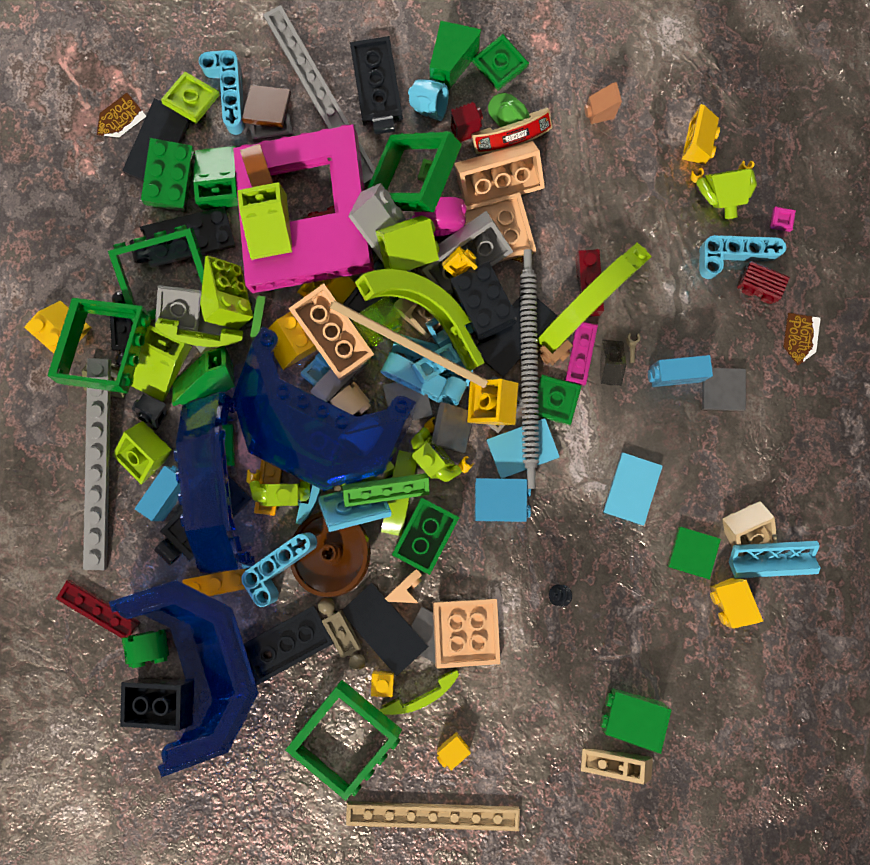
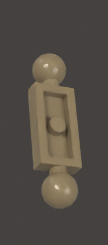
M322 598L318 603V609L322 614L327 615L322 620V623L340 656L344 658L349 655V666L355 671L363 669L366 659L362 654L357 653L362 648V645L342 609L335 613V603L331 598Z

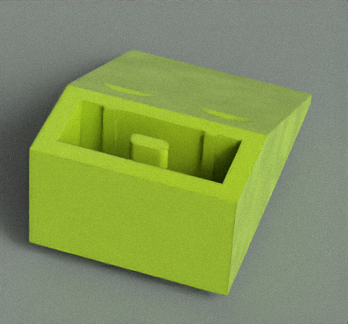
M280 183L238 190L239 211L251 260L293 252L287 194Z
M208 255L205 257L200 301L205 322L239 330L253 318L241 266Z
M151 325L147 327L145 344L140 351L139 364L135 368L132 387L164 402L192 346L165 335Z

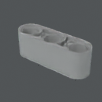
M367 362L341 381L333 370L330 369L311 389L310 393L324 406L330 404V400L349 385L364 369Z

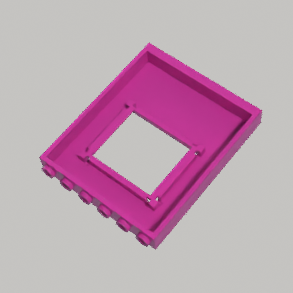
M341 125L337 128L321 129L317 132L301 133L297 136L281 137L277 140L257 143L262 147L271 176L330 164L335 213L291 221L290 231L293 252L251 260L239 211L245 286L252 293L374 271L372 247L348 217L360 192L365 190L358 134L354 125ZM245 144L241 147L233 148L237 196L238 190L252 188L240 150L257 144Z

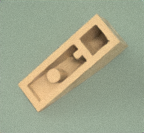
M582 749L581 771L639 784H645L652 778L653 757L633 753Z

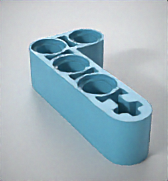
M231 50L204 52L199 57V65L206 77L212 79L220 78L222 119L227 130L233 135H238L245 129V123L242 121L244 103L242 72L239 60ZM229 62H234L232 65L227 66ZM214 63L211 67H207L208 64ZM230 81H235L233 85H228ZM236 100L235 104L229 105L231 101Z
M710 236L700 246L699 271L703 278L712 279L722 271L724 260L774 261L786 251V244L781 238ZM708 244H712L715 247V251H711L708 248ZM728 245H733L736 252H732ZM749 245L755 247L756 253L750 250ZM708 264H712L715 267L714 272L708 269Z
M389 353L381 369V373L384 376L422 395L427 394L428 398L438 403L443 402L453 406L459 404L467 387L465 381L457 377L451 376L446 379L437 375L422 384L411 367L414 362L396 353Z
M306 532L294 536L243 573L242 583L257 606L265 607L278 600L279 592L271 579L316 548L317 538L314 534ZM306 540V543L304 544V545H305L304 547H301V548H298V547H297V546L301 545L302 543H304V541ZM286 550L291 554L290 559H287L285 556ZM269 562H272L274 565L273 571L269 569ZM253 573L257 576V582H254L252 578ZM264 591L268 594V601L263 596Z

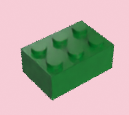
M150 138L141 201L144 205L186 212L195 156L193 146Z
M421 498L392 556L430 575L460 517Z

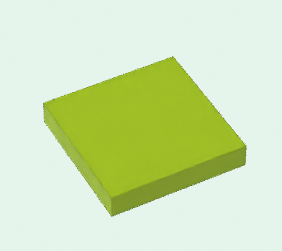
M184 72L163 96L161 101L165 106L197 124L220 95L218 90Z

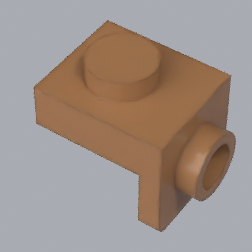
M566 340L553 354L543 345L539 349V356L546 364L550 363L553 366L560 359L563 362L571 354L569 350L573 345Z

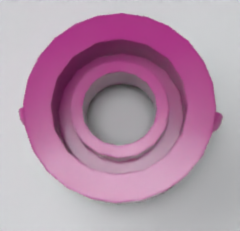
M440 197L434 212H413L412 218L421 215L430 218L435 226L434 237L454 234L465 226L467 208L464 200L460 198Z

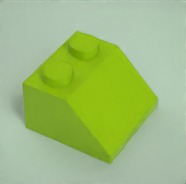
M141 421L124 431L112 456L140 484H143L166 461L172 450L154 433L152 428Z

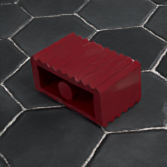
M474 102L451 110L450 128L454 137L459 142L471 139V134L480 131V128H482L481 120L483 119V114L480 107L476 108Z
M750 261L745 266L737 288L741 289V292L746 295H756L761 298L762 302L772 304L781 300L790 277Z

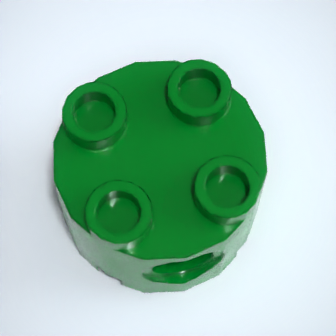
M160 629L158 632L148 631L121 638L125 664H128L129 667L138 668L146 666V661L154 663L168 661L169 651L165 629Z

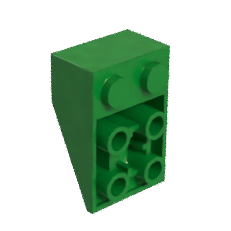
M236 146L195 150L194 193L195 202L201 210L215 209L223 206H238L233 148H236Z
M225 346L204 352L174 381L173 406L184 405L198 398H207L211 394L226 392L235 387L234 366Z

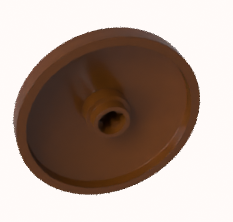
M322 512L310 516L298 527L294 536L310 532L316 536L317 546L313 551L291 565L292 573L297 582L314 595L336 597L346 594L362 581L368 570L371 547L367 533L361 524L329 532ZM306 540L304 541V543H302L301 545H299V546H297V547H298V548L304 547V546H305L304 544L306 543Z

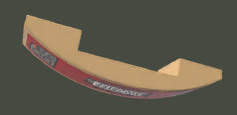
M545 108L530 113L527 119L492 130L490 127L472 133L475 153L496 152L524 144L552 129L550 110Z

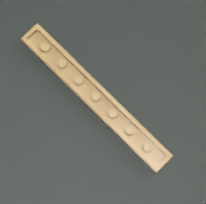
M335 300L331 301L329 308L483 388L487 385V379Z
M347 801L346 826L519 831L520 809L519 807Z

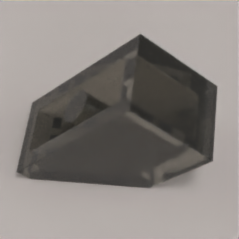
M603 339L600 360L601 384L622 386L626 370L623 341Z

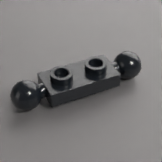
M117 291L112 295L113 303L126 304L122 291ZM110 316L111 350L119 351L115 357V362L120 367L133 322L130 318Z

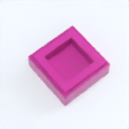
M781 207L773 208L770 228L791 232L793 230L796 210Z

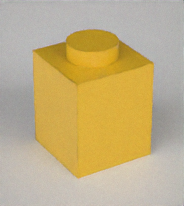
M373 670L371 696L393 697L394 673L392 671Z
M456 732L437 748V760L444 768L448 766L450 770H453L471 754V749Z

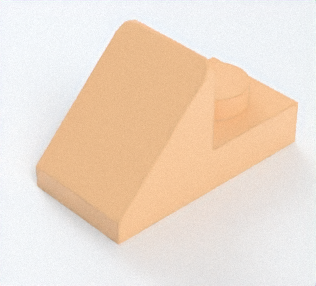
M416 568L385 599L388 602L418 603V600L408 588L414 589L422 581L420 579L422 573Z

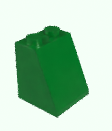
M440 21L430 63V80L445 83L448 90H450L470 65L472 58L479 53L481 29Z
M612 688L611 693L607 694L605 701L607 706L606 715L603 714L600 721V727H602L604 734L661 754L672 709L661 701Z

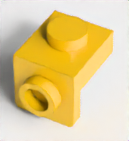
M460 246L442 263L443 268L454 277L466 272L470 267L474 270L478 268L475 262L476 256L469 249L465 251Z

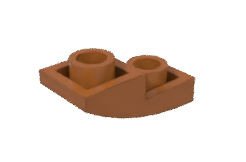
M257 144L240 150L251 186L257 187L272 184L273 180L261 145Z

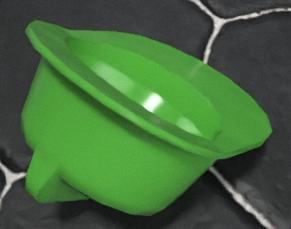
M497 94L489 102V114L500 127L529 118V112L525 105L511 94Z

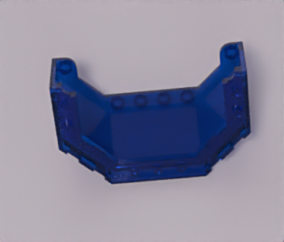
M263 326L251 343L233 395L234 406L248 452L324 491L333 489V487L362 481V479L383 475L412 423L416 402L405 396H397L392 400L387 410L356 417L279 379L277 373L278 364L274 363L273 350L278 344V337L275 332Z
M218 393L182 405L176 449L173 451L174 459L178 462L176 480L178 484L180 483L181 490L178 493V501L183 509V514L180 516L181 526L185 528V533L200 574L239 570L255 565V557L251 556V553L247 551L252 550L251 545L242 546L240 537L234 536L233 530H236V525L232 515L225 452L226 433L225 430H222V425H227V421L237 420V416L233 413L238 411V404L235 399L225 393Z
M177 580L110 601L111 611H118L123 618L131 619L144 615L169 627L185 679L193 681V706L195 709L193 724L185 729L181 739L168 743L163 748L161 753L163 763L158 765L161 778L228 753L259 694L233 608Z

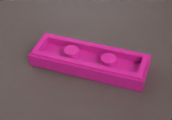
M583 322L575 331L565 381L586 385L598 327L597 324Z

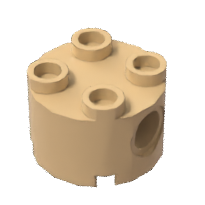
M353 382L351 386L348 385L330 400L331 403L326 404L323 410L334 420L338 428L342 427L345 429L355 420L354 415L358 413L361 416L371 407L369 404L371 401L359 386Z

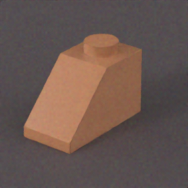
M617 82L589 96L584 110L591 124L615 119L622 103Z

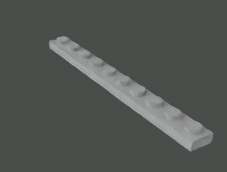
M280 5L263 14L326 127L332 129L341 125H350L282 6ZM359 142L365 186L370 183L375 168Z
M87 358V377L111 380V359ZM87 388L83 570H106L111 391Z

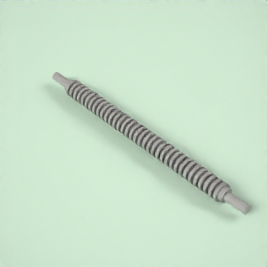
M526 249L524 250V270H522L520 275V295H522L520 296V306H522L520 307V311H522L520 313V321L523 322L521 323V338H523L521 339V349H524L521 350V354H523L521 359L524 360L521 361V365H524L521 367L523 371L521 376H525L521 378V381H523L521 386L526 387L521 389V392H524L522 398H526L522 399V403H526L522 405V408L526 409L522 410V414H526L522 416V419L526 420L522 421V425H526L522 427V430L526 431L522 432V436H526L522 438V441L526 442L522 443V447H527L522 449V452L527 453L523 454L522 458H527V460H523L525 468H527V489H536L535 468H537V463H539V460L535 459L539 458V454H535V452H539V449L535 448L539 447V443H535V441H539V438L535 437L539 436V432H535V430H539V427L535 426L539 425V421H535L539 419V416L534 415L539 413V410H534L539 408L538 404H534L538 403V399H534L538 397V393H534L538 392V388H534L538 386V383L535 382L538 381V377H534L538 375L536 371L538 366H534L538 365L536 360L538 355H534L538 353V350H536L538 345L535 344L537 343V339H535L537 338V328H534L537 327V317H535L537 316V312H535L537 311V301H535L537 300V285H535L537 281L536 274L532 270V250Z

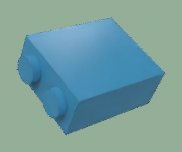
M710 355L658 360L648 370V380L652 382V387L701 383L713 377Z
M174 465L172 467L164 466L135 507V510L151 521H165L193 480L188 477L189 472Z
M476 478L475 521L527 522V518H530L531 506L527 505V497L531 496V489H527V479Z

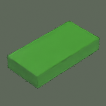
M263 296L257 297L250 335L252 340L256 341L260 339L266 297Z

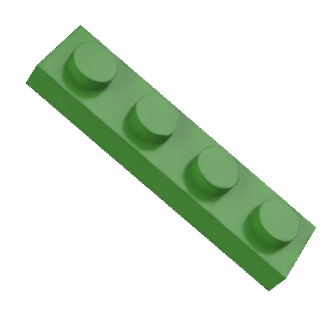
M426 473L342 485L345 507L429 495V477Z

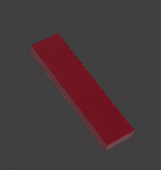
M70 580L65 582L56 597V600L120 638L134 635L141 623Z

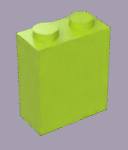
M421 215L376 230L385 269L408 271L439 260V246L435 241L433 233L435 232V226L430 218Z

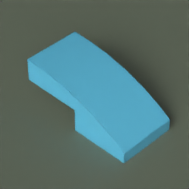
M450 343L434 351L456 364L461 361ZM423 358L411 366L422 384L447 370V368L427 358Z
M319 352L315 359L301 372V376L314 387L331 367Z
M312 483L309 503L299 504L296 524H302L310 517L318 503V496H321L323 485Z

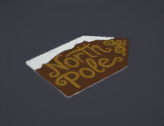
M125 93L100 112L97 135L120 137L143 120L146 115L131 96Z
M788 313L783 347L797 365L816 353L820 326L819 317Z

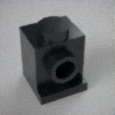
M145 394L139 400L137 399L132 406V411L136 412L137 418L144 423H152L155 430L159 428L168 414L165 403Z

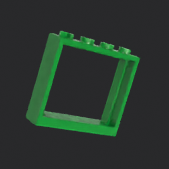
M449 131L390 135L367 189L381 183L388 190L404 150L438 149L420 193H390L392 200L402 211L434 212L462 144Z
M183 225L174 228V233L167 234L165 230L154 233L155 238L149 240L144 236L133 239L134 244L126 246L125 242L113 245L114 249L109 250L108 254L126 304L136 305L119 255L184 236L187 238L201 284L203 283L205 262L194 228L187 229V226ZM156 308L148 310L151 320L155 319Z
M72 298L47 376L58 384L128 393L134 381L135 368L139 364L141 348L145 344V334L147 327L151 323V315L143 306ZM88 313L134 319L116 381L69 375Z
M341 680L285 751L346 801L350 795L355 796L362 787L360 783L364 779L366 781L370 779L375 772L373 769L375 765H381L388 756L386 752L390 748L392 750L396 748L401 741L398 737L402 729L346 682ZM338 698L388 738L350 784L302 745L303 741Z

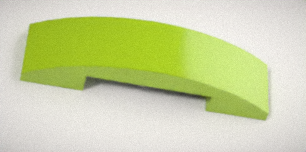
M158 318L155 323V327L165 335L177 341L195 346H226L241 341L243 331L222 328L221 335L179 329L180 321Z
M398 451L392 478L415 475L417 462L412 457V453ZM410 498L387 501L391 509V516L383 519L381 532L402 536Z
M455 668L439 676L438 682L440 686L403 704L399 696L382 705L380 711L385 715L405 714L433 703L456 681L459 675L458 669Z

